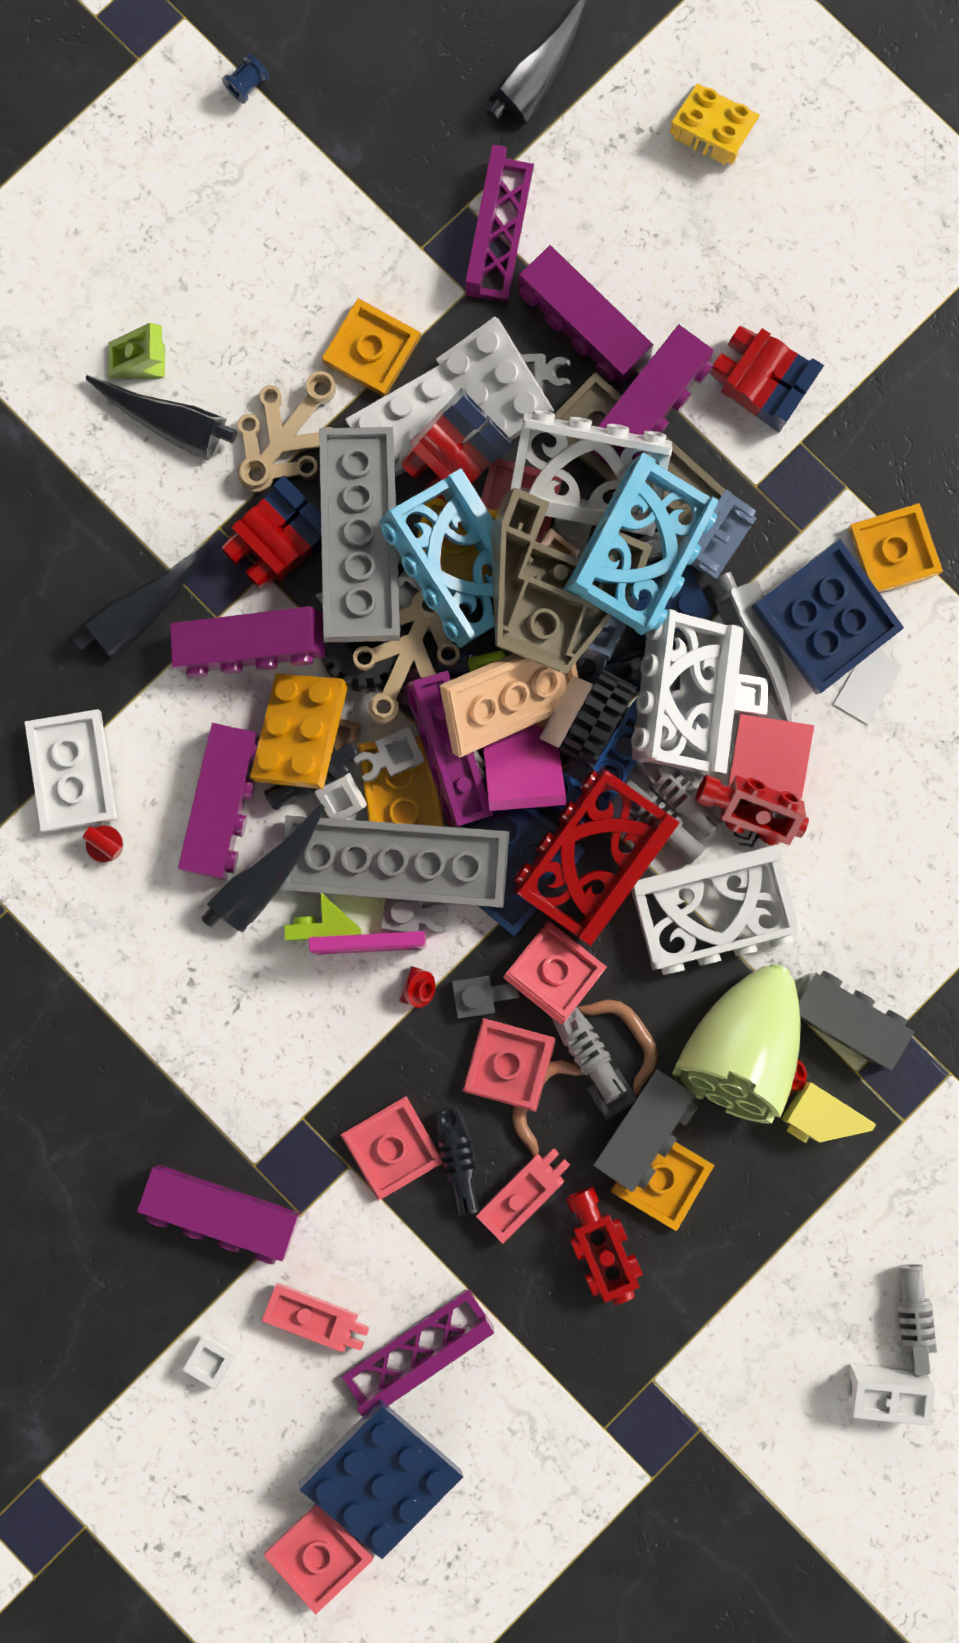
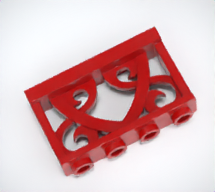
M600 767L597 772L592 770L586 776L580 786V789L583 790L580 797L575 803L569 801L558 816V820L561 823L553 834L547 832L536 847V851L539 854L531 865L526 862L514 878V882L517 883L514 887L517 895L576 934L590 946L680 824L673 816L603 767ZM612 790L620 795L622 810L619 818H612L614 808L610 801L605 810H598L596 808L595 802L599 794ZM631 800L655 816L650 825L628 819L631 810ZM587 811V814L592 820L578 824L580 819ZM613 832L610 839V850L615 862L620 866L615 874L604 870L592 871L578 879L574 861L575 841L593 834ZM622 832L626 833L623 842L631 840L634 844L633 849L628 853H622L618 848ZM560 849L561 863L551 861ZM545 872H553L555 880L547 886L558 888L566 883L568 889L558 896L545 897L539 893L537 882ZM595 879L601 880L604 884L603 891L599 894L592 892V885L585 892L582 889L584 885ZM572 897L580 911L584 914V917L579 923L556 906Z

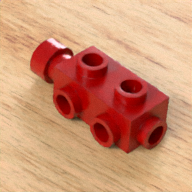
M706 774L702 778L696 792L695 802L709 808L713 805L719 807L721 810V820L725 821V825L730 830L736 833H744L746 829L759 834V838L764 843L771 846L779 845L780 842L790 846L794 837L802 838L808 827L809 818L806 817L804 801L789 791L779 792L771 789L755 778L745 779L736 775L730 787L721 784L720 779Z
M588 1187L569 1195L565 1200L570 1212L576 1214L580 1223L573 1226L576 1236L571 1238L570 1241L578 1261L586 1258L591 1272L586 1274L585 1277L593 1296L601 1294L604 1303L612 1300L614 1305H619L635 1297L633 1290L640 1288L636 1278L643 1276L635 1255L627 1256L621 1242L628 1240L620 1219L617 1218L612 1221L608 1212L600 1214L596 1204L599 1202V1199L593 1187ZM596 1230L604 1233V1240L599 1244H595L590 1240L592 1232ZM610 1266L619 1268V1275L615 1279H609L605 1275L606 1269Z

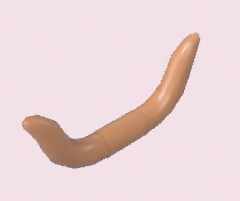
M607 999L578 1006L577 1008L583 1015L596 1016L611 1013L619 1016L625 1022L644 1052V1063L635 1076L633 1092L638 1096L655 1072L658 1062L657 1046L651 1034L638 1015L621 1001Z
M565 1060L551 1061L545 1082L556 1074L573 1076L584 1074L580 1071V1065ZM514 1106L512 1121L515 1132L534 1157L539 1153L537 1139L527 1125L526 1116L528 1110Z

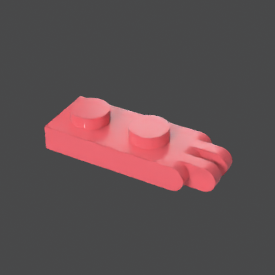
M555 1148L544 1158L537 1153L476 1214V1217L502 1244L565 1181L560 1175L570 1164L564 1159L554 1169L549 1165L559 1155Z
M278 1282L274 1287L262 1321L340 1352H344L346 1346L362 1350L364 1342L350 1335L353 1331L367 1336L369 1331L368 1326L356 1321L357 1313Z

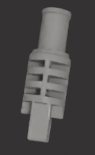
M637 761L635 763V768L658 797L675 814H679V816L684 814L705 838L723 822L708 807L695 802L697 788L677 768L645 761Z
M631 780L627 781V785L680 822L666 843L691 865L706 847L702 846L681 826L683 824L682 818L675 814L649 788L644 792ZM631 800L629 815L634 820L650 825L655 816Z
M576 1007L562 1025L552 1018L565 1047H569L568 1052L571 1056L574 1055V1061L577 1065H580L582 1074L590 1075L605 1102L608 1104L625 1094L627 1089L610 1065L611 1055L608 1051L604 1050V1044L598 1041L599 1036L597 1033H593L592 1030L594 1028Z
M899 1265L902 1300H899L897 1310L902 1354H911L915 1375L931 1374L929 1353H936L937 1345L932 1303H930L929 1299L925 1298L923 1265Z

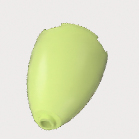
M770 964L769 967L763 966L744 977L729 989L712 1006L686 1043L672 1073L676 1082L694 1093L696 1098L703 1099L705 1095L715 1104L726 1107V1113L759 1123H772L775 1116L780 1118L792 1087L800 1047L801 1021L799 999L795 981L790 976V971L778 964Z

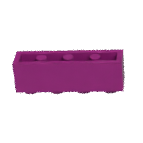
M551 245L519 274L518 289L522 299L531 307L536 305L545 314V320L555 331L560 332L562 330L571 339L570 343L578 354L583 357L588 355L597 364L596 369L605 380L609 382L613 380L621 387L651 357L654 344Z
M678 324L598 427L606 428L607 424H618L628 427L629 433L644 435V431L663 433L669 424L665 420L673 409L679 412L691 396L688 390L696 381L701 384L712 370L713 365L710 364L714 349ZM611 445L621 456L625 447ZM590 451L603 462H605L607 465H609L597 451ZM639 451L634 453L632 456V460L638 457L641 453L646 452Z
M311 606L170 623L172 667L186 672V676L191 678L209 676L208 671L220 669L221 673L225 674L243 672V667L255 666L259 670H271L278 668V663L291 662V665L306 666L313 664V659L326 657L323 613Z
M217 723L211 724L178 869L226 881L228 873L234 874L239 857V852L234 851L237 836L243 837L247 823V815H242L245 800L251 801L255 789V781L250 778L260 739L256 732Z
M162 1165L152 1167L137 1212L146 1215L145 1221L160 1227H167L168 1223L182 1227L181 1233L188 1237L202 1240L204 1235L218 1239L217 1245L219 1247L234 1252H239L240 1247L253 1251V1258L268 1264H275L276 1260L283 1262L286 1258L301 1215L300 1212Z

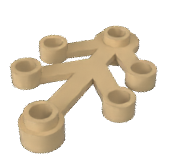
M317 371L308 377L306 381L308 394L283 427L280 414V406L282 404L280 390L273 385L262 388L259 397L262 406L265 408L270 444L261 455L257 436L261 431L258 418L253 414H244L239 418L238 429L243 436L246 459L238 468V480L245 490L252 493L264 492L272 485L274 480L280 479L283 475L286 478L299 476L303 480H312L318 475L317 461L311 456H302L297 462L274 463L282 453L320 448L319 432L297 435V433L319 404H326L334 398L336 386L333 377L329 373ZM318 386H326L328 388L327 393L324 395L316 394L315 390ZM269 393L277 395L276 401L268 403L264 399ZM248 421L256 424L252 431H245L243 425ZM311 463L314 465V469L310 473H304L301 471L303 464ZM253 471H261L263 476L260 480L253 481L250 479Z
M422 590L413 596L411 606L399 610L400 625L414 621L408 635L400 637V641H389L373 648L367 646L359 647L353 655L355 666L363 671L372 669L375 663L399 655L383 692L375 695L369 703L370 716L378 724H390L397 718L399 705L396 698L413 661L420 678L435 674L422 641L428 627L438 646L437 659L439 663L445 667H452L459 660V649L455 644L451 643V640L444 633L443 622L436 611L426 612L423 610L422 604L425 601L422 596ZM452 649L456 656L453 660L446 661L441 656L442 651ZM364 652L372 656L371 662L366 665L360 664L357 660L358 656ZM381 701H386L391 705L390 711L386 714H381L376 709L377 704Z

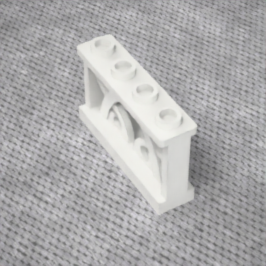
M533 410L532 414L525 413L511 489L515 487L550 502L545 516L597 526L608 506L603 501V493L618 487L632 461L633 454L639 451L648 452L656 460L655 463L668 470L673 448L672 441L666 440L665 434L655 431H644V435L629 433L628 427L618 424H607L606 428L591 426L592 421L586 418L570 417L569 421L554 419L555 414L552 412ZM545 432L553 435L557 441L553 447H547L542 443L543 451L552 458L548 463L539 459L531 447L533 438ZM566 436L580 438V440L568 446ZM611 445L625 447L621 456ZM595 450L610 465L618 480H610L598 486L588 501L580 499L579 487L575 479L561 468L576 457ZM526 459L537 468L542 469L531 489L521 488ZM554 476L561 478L568 484L569 491L566 494L558 495L555 493L554 487L561 484V482L553 480ZM645 480L648 485L653 484L651 481ZM653 484V491L661 500L663 489ZM636 506L631 509V515L637 521L645 519L650 514L649 511H645L641 515V511ZM653 521L650 525L640 530H625L622 528L620 530L654 536L656 525Z
M666 609L668 614L660 628L645 633L647 639L645 655L641 662L640 694L636 700V727L631 739L633 748L632 759L687 770L704 776L706 774H727L744 628L735 625L727 626ZM675 628L680 629L685 634L689 651L686 650L685 643L680 638H674ZM696 633L710 636L709 645L698 648ZM673 638L676 641L675 650H672ZM690 667L691 676L695 684L703 691L702 703L692 707L684 718L672 698L669 687L685 669ZM703 670H705V678L701 674ZM698 714H700L699 723L694 722ZM662 727L665 730L663 740H670L675 734L678 736L675 745L668 751H663L660 748V743L663 741L661 740ZM686 744L696 750L695 759L680 756Z
M778 844L638 880L631 892L636 904L652 970L661 968L663 975L685 970L683 962L698 959L699 966L721 961L719 953L734 950L735 957L756 952L757 943L770 940L771 947H776L794 942L792 934L800 933L801 929L782 866V857ZM762 865H769L777 895L760 893ZM737 876L740 879V885L737 888L746 887V892L737 893L729 890L727 887L728 878ZM711 879L714 887L723 896L732 900L743 901L737 915L722 933L710 930L687 916V914L698 907L703 898V880ZM684 888L691 890L693 900L685 908L680 909L677 905L685 901L679 898V891ZM649 894L654 895L656 901L668 916L655 927H653L645 895ZM758 900L772 902L779 908L781 917L775 927L766 929L760 926V916L768 915L771 917V915L764 908H755ZM672 922L678 925L679 928L672 932L670 942L675 937H680L684 941L683 949L677 953L666 952L659 943L662 930ZM746 925L753 934L757 935L734 941ZM696 938L715 945V947L693 952Z

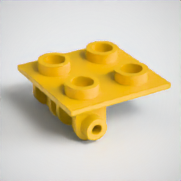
M697 83L670 124L672 127L669 133L675 136V141H679L689 147L692 146L696 137L693 150L697 151L703 141L706 143L703 155L706 156L711 146H713L710 154L711 158L723 165H726V163L733 165L738 157L739 149L760 115L750 110L747 106L718 94L714 89Z

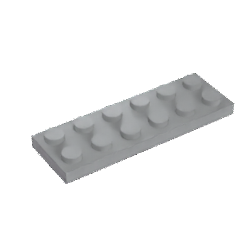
M393 427L319 428L324 642L400 641L397 549L386 541L379 522L388 510L396 507Z
M286 815L284 840L307 817ZM320 818L303 854L280 890L504 907L509 831Z

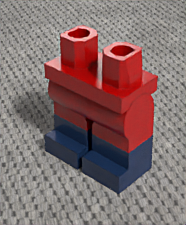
M739 326L727 346L741 354L742 358L737 364L721 353L709 374L724 385L721 390L722 394L728 398L731 397L743 408L780 433L825 365L814 358L809 361L791 350L781 340L770 336L771 333L763 328L756 334L743 326Z
M461 388L421 432L411 440V449L401 461V466L413 478L418 477L429 466L437 475L425 485V489L444 480L459 469L463 470L470 483H472L500 455L503 457L513 448L511 438L489 415L486 416L485 411ZM443 495L437 497L438 499H445Z
M284 475L273 485L274 489L264 499L250 509L241 520H238L231 526L234 534L222 547L224 554L235 565L240 563L249 553L258 560L245 573L259 590L270 584L274 579L281 583L288 576L287 574L295 570L322 547L321 513L310 502L307 504V499Z

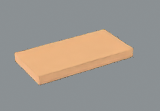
M512 654L441 684L440 690L452 753L462 757L551 717L572 677H578L576 663L567 674H563L519 655Z

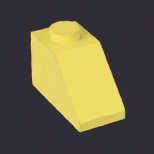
M807 1081L803 1090L797 1092L781 1120L790 1125L787 1132L804 1143H807L809 1138L817 1142H824L869 1132L876 1126L871 1120Z

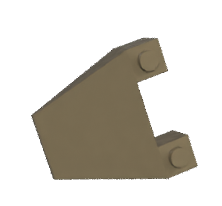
M514 487L503 496L491 528L495 646L567 674L612 616L580 596L564 590L579 559L536 542L550 502ZM618 532L630 549V569L645 567L653 546ZM615 549L610 550L608 553L609 559L612 562L619 560L616 569H621L622 557L620 552ZM593 581L592 585L615 598L617 584ZM632 584L626 585L625 598L630 595Z

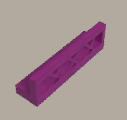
M492 144L466 277V296L508 303L534 163L506 159L507 147ZM504 171L525 174L523 184L510 191L503 182ZM502 190L505 196L499 199L500 191ZM521 194L520 202L518 203L515 197ZM510 201L517 211V217L503 225L496 212L498 208ZM494 223L498 227V230L493 232ZM514 228V233L512 237L508 231ZM503 235L510 244L511 249L508 253L497 259L490 249V243ZM487 258H489L492 263L486 267ZM508 261L507 270L505 271L502 265ZM495 269L498 270L504 279L502 291L482 287L484 277Z
M445 671L414 680L404 686L447 826L457 827L492 816L493 813L489 811L488 797L474 752L462 757L452 753L440 690L441 684L451 681L449 672Z
M468 1288L342 1374L343 1380L358 1402L357 1410L363 1417L379 1399L388 1406L493 1335L495 1333L494 1326ZM467 1301L478 1319L467 1327L452 1325L453 1310ZM448 1314L446 1323L437 1322L440 1318ZM429 1326L445 1329L443 1342L435 1349L419 1346L421 1331ZM449 1330L458 1332L448 1339ZM416 1336L415 1345L405 1343ZM397 1348L413 1351L411 1365L403 1371L387 1367L389 1354ZM417 1352L426 1353L425 1356L416 1361ZM385 1357L383 1366L373 1365ZM364 1370L380 1372L379 1387L365 1396L354 1377ZM385 1374L395 1375L384 1383Z

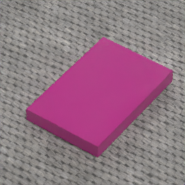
M531 725L483 747L489 811L566 805L559 748L540 739L544 729Z
M425 931L309 937V951L316 955L418 950L427 947Z

